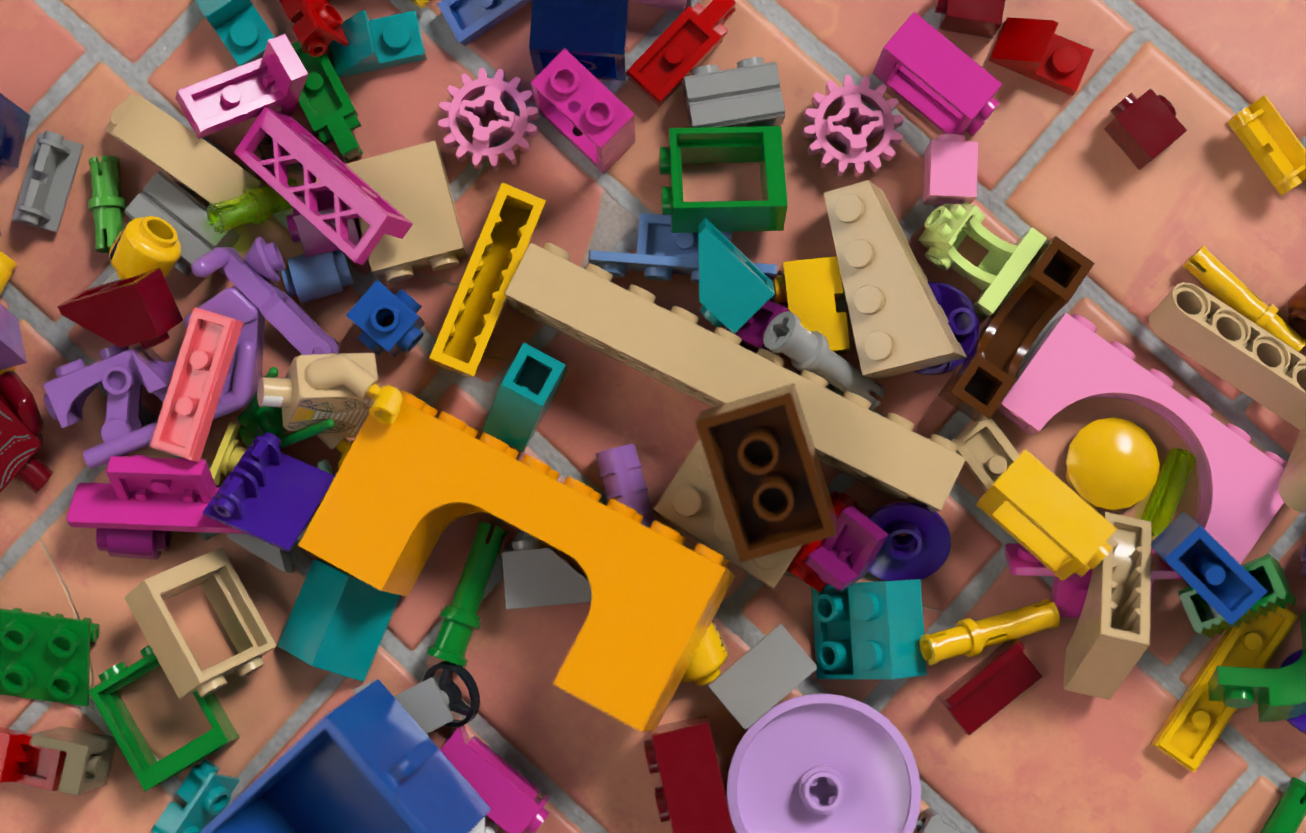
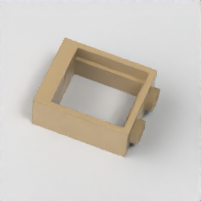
M222 547L143 580L124 597L179 699L195 691L202 698L226 685L227 681L224 677L236 672L239 679L253 673L265 665L261 657L277 646ZM199 585L202 586L239 653L203 671L198 666L163 602Z

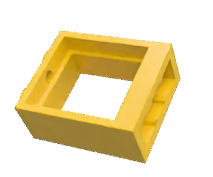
M1026 449L976 503L982 511L1061 581H1064L1075 572L1080 577L1084 576L1090 568L1094 569L1113 548L1106 541L1117 529Z

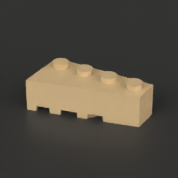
M867 180L825 192L827 212L862 375L880 380L967 358L961 344L957 342L948 324L949 321L941 305L938 304L927 282L928 279L921 265L917 262L908 244L909 241L883 190Z

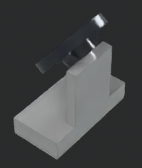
M448 661L432 666L426 672L423 682L394 696L426 734L443 725L453 728L461 727L476 717L480 707V694L472 675L462 665ZM443 668L439 684H437L434 674L438 669ZM452 671L465 683L470 696V707L462 701V693L460 688L453 682ZM377 679L354 689L355 695ZM451 711L465 715L466 718L463 720L454 719Z

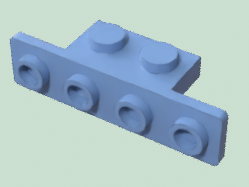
M640 213L637 254L590 250L588 262L606 270L613 277H624L626 270L642 271L644 272V278L659 281L672 280V274L691 275V281L699 283L698 232L671 233V215ZM721 232L731 241L732 232ZM754 263L769 279L773 281L776 278L777 265Z

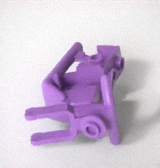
M261 236L255 239L244 257L245 260L232 247H217L196 259L191 266L192 272L197 277H206L218 270L221 274L226 275L235 285L224 289L198 308L244 322L213 420L249 405L254 397L259 379L262 377L265 318L302 355L333 354V352L339 354V344L336 339L328 335L290 296L280 291L271 282L280 280L279 270L284 269L285 264L275 242L267 244ZM192 312L188 314L184 319V325L186 328L188 326ZM113 345L99 351L102 358L101 361L85 366L83 359L65 364L55 369L58 378L43 384L46 394H44L46 408L54 420H59L62 428L83 420V405L87 396L97 386L103 384L104 388L108 391L106 422L101 429V437L104 442L83 451L84 460L90 469L109 462L111 456L122 457L150 446L157 421L144 426V422L140 417L142 386L147 388L148 393L153 392L164 402L177 359L165 362L152 348L142 349L141 346L130 349L129 346L119 348Z

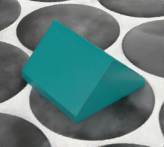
M314 559L277 646L313 667L364 682L401 595L381 591L340 568Z

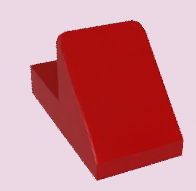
M1007 17L988 61L1073 96L1079 87L1094 50L1055 34L1059 24L1057 21Z

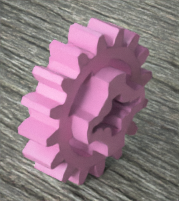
M479 68L478 79L474 81L466 73L462 74L461 78L464 86L460 90L451 85L447 88L449 95L453 99L452 102H440L439 104L441 112L447 115L448 118L439 120L438 126L443 132H451L443 139L448 149L459 145L455 154L457 159L463 162L469 156H472L473 166L477 170H480L484 160L490 161L494 171L499 170L500 159L506 158L510 164L515 165L517 162L514 152L517 149L525 153H529L531 150L530 145L525 139L526 136H538V128L529 123V121L539 118L538 108L526 107L534 100L531 90L519 93L522 83L521 79L517 76L509 83L505 82L503 69H498L494 78H488L485 69ZM484 92L483 95L473 101H468L473 96ZM505 96L509 97L516 104L520 116H516L515 112L506 110L504 107ZM490 112H495L498 121L492 120L488 127H483L480 118H488ZM459 123H463L464 127L472 128V143L467 141L461 134ZM506 137L510 138L504 144L497 147H493L494 144L499 142L500 140Z
M845 75L841 88H838L830 80L825 87L827 96L815 92L811 102L817 109L808 108L804 114L803 119L813 123V125L805 127L802 132L803 138L815 140L809 146V155L821 152L823 159L820 167L825 169L831 163L836 164L838 177H842L846 168H852L855 177L861 178L864 166L866 165L874 173L878 172L881 168L879 157L891 161L895 151L890 145H899L903 139V135L894 130L902 126L904 122V116L892 114V111L899 103L898 99L894 98L885 101L883 95L886 86L882 84L875 91L870 89V77L867 76L863 78L860 86L853 84L850 75ZM840 101L839 113L834 116H828L827 119L823 120L826 111ZM861 101L870 104L876 111H872ZM848 119H853L855 126L862 127L858 135L852 133L851 127H845ZM883 134L882 140L877 147L866 153L867 140ZM834 142L845 151V154L836 150L830 143Z

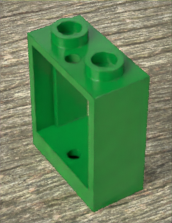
M781 126L669 128L668 147L659 148L660 175H669V186L661 187L662 215H671V233H697L699 223L704 218L708 219L720 232L784 230L788 203ZM760 162L762 200L683 201L681 163Z
M150 645L140 650L143 657L141 660L127 667L125 662L112 666L98 675L102 683L88 690L144 792L159 786L239 738L215 693L212 692L201 698L198 692L195 691L193 695L213 729L161 760H156L118 693L161 667Z

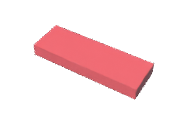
M196 307L193 308L149 447L200 462L244 322Z

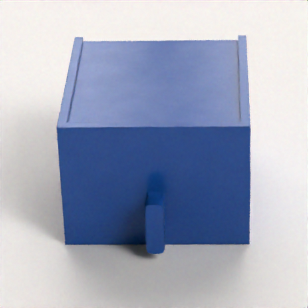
M377 679L324 716L200 833H469L491 808L383 683Z

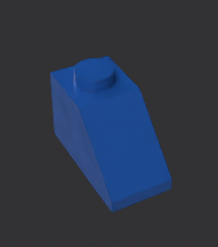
M1184 511L1151 542V548L1231 626L1268 592L1199 523Z

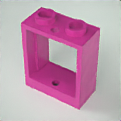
M915 12L910 15L883 47L872 72L874 76L945 134L963 135L965 132H968L973 137L1000 104L993 97L1002 86V83Z
M565 48L531 82L539 114L603 174L635 143L634 113ZM575 127L583 133L581 136L573 134Z

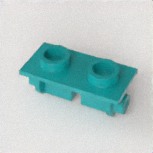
M203 759L200 765L192 767L190 773L176 792L187 802L185 808H182L177 802L170 801L156 824L152 827L151 832L200 833L217 814L227 807L231 800V793L240 780L235 777L218 774L219 767Z

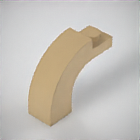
M130 93L125 101L118 104L111 114L110 122L104 128L115 139L158 166L233 220L261 184L259 180L203 138L198 139L196 134L139 95L135 96Z

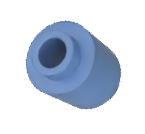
M342 250L306 257L305 254L288 258L289 268L281 270L288 296L297 295L300 303L344 292L343 287L354 284L346 254Z

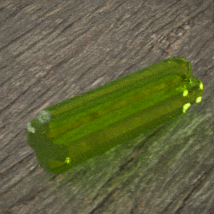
M1174 447L1169 450L1140 520L1151 522L1152 537L1156 538L1169 526L1195 464V456L1186 450Z

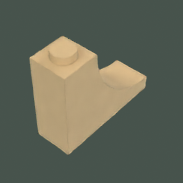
M1104 512L1102 516L1117 529L1106 541L1113 548L1092 570L1087 596L1078 624L1065 649L1064 690L1110 700L1150 645L1151 522Z

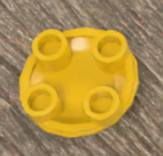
M1116 417L1094 420L1080 429L1069 444L1066 458V481L1070 487L1076 490L1080 497L1095 507L1108 510L1130 508L1145 499L1156 484L1160 466L1157 448L1148 433L1132 421Z

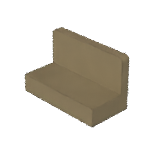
M57 727L32 734L30 744L67 752L59 792L80 795L107 785L117 743L114 737L69 727Z

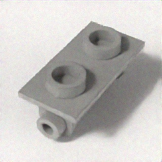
M45 131L44 134L38 133L12 221L58 233L84 147L83 144L63 139L64 136L51 131Z

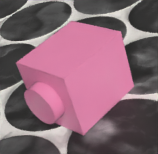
M942 134L937 137V140L930 141L924 152L923 205L961 204L962 202L971 204L976 199L978 142L965 141V136L960 134Z

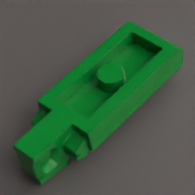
M299 41L292 43L291 45L308 73L298 102L317 136H320L325 145L335 141L347 162L364 154L352 132L362 126L357 118L359 115L327 53L325 52L319 57H312L302 50Z

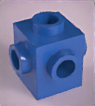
M378 280L346 314L349 319L363 330L357 338L378 356L384 349L394 358L401 351L407 354L418 344L424 334L420 329L424 326L425 322L416 314L422 306L402 289L394 295ZM390 318H394L393 323L385 327L386 322Z

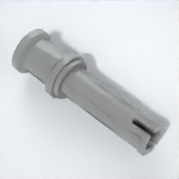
M792 312L778 314L767 326L763 340L765 347L774 353L782 352L791 359L792 366L799 371H813L842 393L849 391L871 402L869 410L875 409L881 403L868 393L872 391L877 396L883 398L885 393L884 387L869 377L863 376L861 371L830 350L826 337L818 331L810 332L801 326L799 317Z

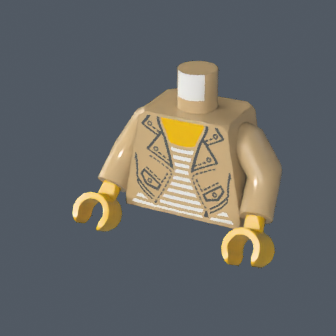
M375 353L299 355L294 357L285 378L260 377L257 387L259 406L281 407L283 426L289 431H298L327 419L334 420L335 425L333 428L316 436L331 450L336 447L343 453L338 462L339 469L354 441L350 442L346 437H356L369 413L374 419L383 424H393L402 403V395L397 388L392 386L379 387Z

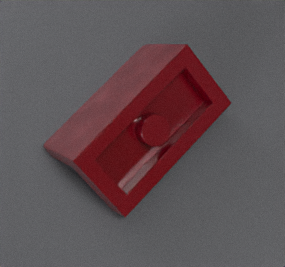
M1020 640L1004 642L937 696L965 734L971 735L1043 677L1023 651L1026 647Z

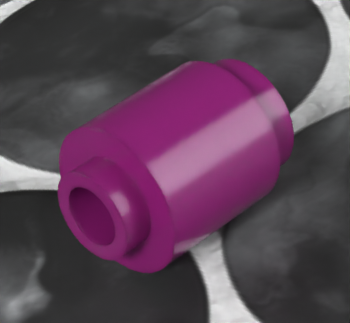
M97 528L96 532L98 550L108 551L111 557L158 560L162 551L169 550L172 539V531Z

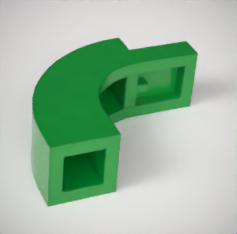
M1306 609L1300 616L1302 654L1298 661L1277 669L1217 666L1208 682L1209 701H1224L1225 706L1232 708H1246L1254 703H1258L1259 722L1282 721L1305 714Z

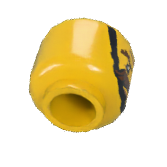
M154 216L133 218L124 225L111 245L109 259L120 279H127L157 268H161L166 279L180 259L182 247L176 230L165 220Z

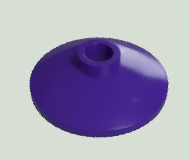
M911 502L893 503L875 510L867 517L889 534L868 569V572L877 578L885 581L922 580L935 573L947 560L951 549L949 528L937 512L927 509L926 506ZM900 533H908L905 536H897Z

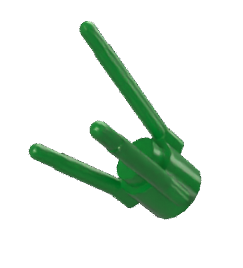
M271 367L265 377L276 378L279 373L278 369ZM257 391L247 409L237 417L238 422L241 424L239 429L240 437L247 447L251 445L257 436H263L266 432H270L281 440L279 448L282 449L333 428L335 425L334 420L327 419L286 435L287 429L283 426L282 409L279 407H260L257 400Z

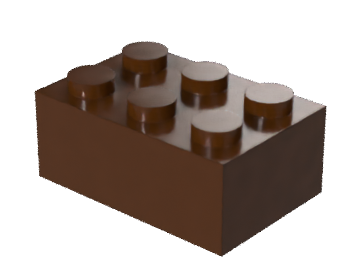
M794 383L703 410L699 413L695 424L740 562L837 535L838 519Z

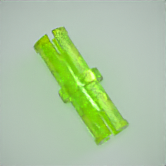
M288 178V185L290 187L296 185L297 181L295 179ZM254 186L244 189L243 195L210 204L207 207V218L211 226L221 222L220 225L214 227V231L222 234L230 229L251 222L255 225L267 222L269 220L267 217L291 209L293 206L271 186L261 189Z

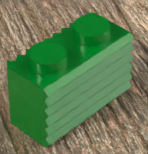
M1267 554L1241 565L1268 592L1232 626L1191 586L1178 591L1194 631L1213 639L1215 633L1222 635L1224 629L1231 632L1233 626L1240 628L1242 622L1249 624L1251 618L1258 621L1260 615L1267 617L1269 611L1276 613L1278 607L1285 610L1287 603L1294 606L1296 598L1279 561L1270 554Z

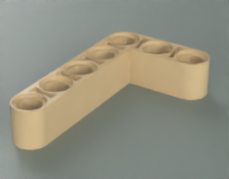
M1187 282L1177 284L1150 313V327L1162 340L1301 430L1279 480L1278 490L1284 503L1291 509L1298 512H1306V357L1199 286Z

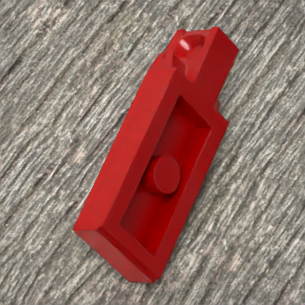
M713 0L706 8L699 2L692 8L688 6L627 70L626 77L660 107L684 82V77L690 76L691 71L699 67L722 43V39L728 33V29L723 24L736 11L734 8L736 2L734 0Z

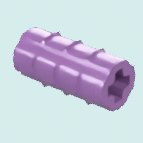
M635 443L596 453L600 471L599 478L602 479L606 494L605 500L609 502L610 498L634 509L637 511L636 513L643 516L640 524L650 528L655 520L654 511L651 508L647 492L648 488L645 485L641 469L642 465L639 462Z

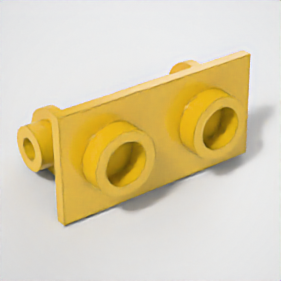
M1263 95L1227 121L1281 196L1306 179V149L1266 95Z

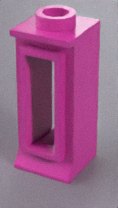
M464 725L458 727L440 749L491 808L486 816L507 833H523L524 830L528 833H535L550 814L543 808L550 796L546 794L542 799L537 796L540 791L538 787L478 737L474 736L469 739Z

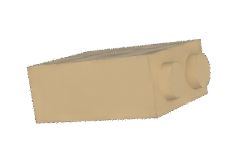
M435 140L346 164L413 223L403 239L384 234L369 255L372 272L378 279L386 278L388 283L404 281L414 276L413 270L431 266L433 271L449 269L459 264L458 258L468 256L442 154ZM358 217L364 236L370 225L364 219Z

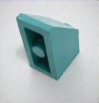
M704 218L699 223L698 228L699 302L703 305L700 311L715 327L721 328L725 325L735 334L775 294L773 281L708 219Z

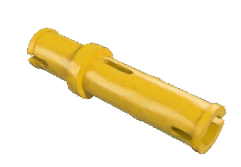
M1201 246L1196 251V254H1193L1183 264L1182 267L1185 270L1187 269L1221 302L1296 351L1300 352L1306 345V339L1302 338L1277 315L1279 309L1273 303L1265 304L1212 255L1206 246Z
M1048 598L1038 603L1005 611L976 621L966 618L959 620L956 623V627L921 635L919 641L920 650L924 660L928 661L929 665H934L940 661L963 654L973 657L980 655L983 648L1015 640L1043 630L1057 628L1060 624V615L1055 603L1051 602V599Z

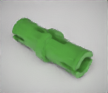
M101 156L102 162H99L98 157H92L89 159L92 198L88 200V210L94 213L95 251L109 253L111 245L123 228L122 211H125L127 208L126 199L121 197L120 159L114 156Z

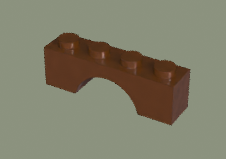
M1057 236L1044 242L979 334L976 345L970 355L956 368L938 396L975 422L978 420H989L1016 381L1018 368L1036 338L1057 312L1070 301L1095 263Z

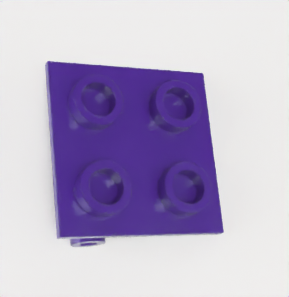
M266 432L263 436H257L206 506L203 515L289 552L319 508L335 475L281 453L279 448L281 440L276 435Z

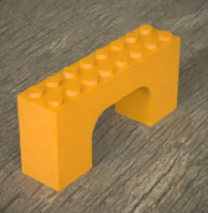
M400 390L402 395L400 411L393 424H383L374 419L369 413L298 546L381 591L408 597L439 537L451 523L463 516L474 513L495 515L573 557L582 566L589 579L592 599L588 617L553 684L640 732L656 731L735 577L726 568L729 560L700 543H697L694 551L684 547L683 544L686 538L655 520L650 528L640 524L643 519L642 515L610 498L607 506L599 503L601 494L570 476H567L564 484L557 481L560 475L559 472L527 454L524 455L521 462L516 460L519 454L518 451L484 432L479 440L476 439L479 431L444 411H441L438 419L435 418L438 410L403 390Z

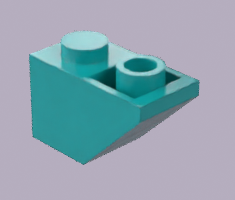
M523 342L499 387L482 431L524 453L568 373L566 365Z

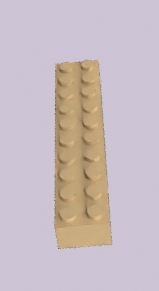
M545 242L543 248L530 243L505 292V296L513 309L712 408L794 383L820 462L901 502L921 504L933 512L942 510L966 460L965 457L955 453L958 448L955 443L936 434H932L930 439L925 438L912 431L915 425L911 421L897 414L889 412L887 417L880 416L869 410L871 402L849 391H845L844 395L840 396L826 389L828 381L807 370H802L800 375L782 367L785 360L770 351L759 348L757 354L739 346L742 339L737 335L720 327H716L713 333L697 325L699 318L683 308L673 306L670 312L654 303L656 296L632 284L626 290L611 281L613 278L612 274L596 265L588 263L585 269L579 267L569 260L571 255L556 245Z

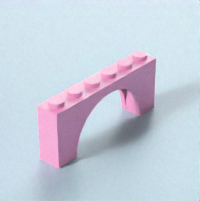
M1064 313L1055 319L1017 372L1016 381L996 411L1029 435L1040 432L1045 424L1066 406L1090 398L1123 399L1137 403L1155 412L1175 429L1184 441L1193 459L1199 487L1198 506L1194 520L1241 565L1284 503L1279 494L1278 485L1287 461L1270 451L1262 453L1249 443L1251 437L1244 430L1230 423H1227L1226 426L1211 416L1213 410L1206 403L1193 396L1185 398L1172 388L1174 382L1162 372L1153 368L1147 371L1133 361L1136 356L1126 346L1116 341L1108 343L1095 333L1097 327L1085 317L1079 314L1070 316L1068 313Z

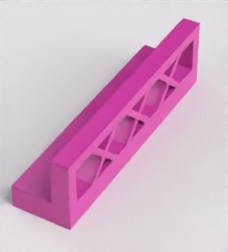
M264 107L234 151L242 161L355 263L363 265L384 234L403 239L413 225L411 221L291 116ZM267 133L273 138L274 158L261 161L254 154V151ZM300 162L303 165L304 185L291 188L288 185L287 165ZM330 189L334 193L335 213L321 215L318 212L317 192ZM361 217L370 227L357 246H355L349 240L348 219ZM335 222L336 227H334L331 223Z

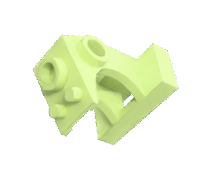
M962 202L961 204L944 203L943 206H939L928 216L924 224L926 229L918 241L928 249L925 257L931 263L946 271L950 267L982 290L973 306L977 315L985 320L995 312L1044 244L1047 237L1032 227L1014 245L1000 239L981 224L985 219V215L976 205H971L967 202ZM966 235L989 251L978 267L962 257L956 250Z

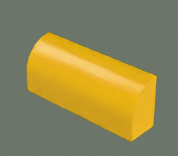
M503 182L501 183L427 363L465 377H474L506 300L505 292L522 261L545 205V200Z

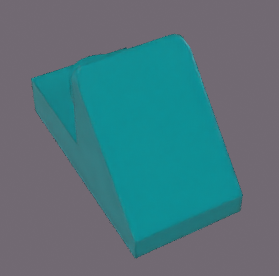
M195 0L201 12L239 66L263 58L268 40L275 38V36L250 0Z
M366 10L359 11L341 25L349 45L346 47L335 40L330 43L335 71L339 78L427 59L416 10L370 20Z

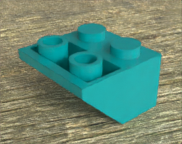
M921 579L855 582L843 590H838L834 586L827 584L821 593L811 587L817 679H899L927 675L926 661L922 656L919 644L921 635H924Z

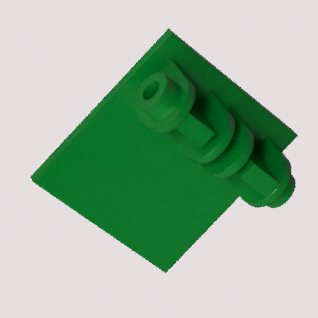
M14 608L13 610L0 609V694L88 707L90 642H97L100 634V625L92 623V619L87 617L79 620L65 618L63 614L58 613L55 616H50L49 612L36 614L23 612L21 608Z

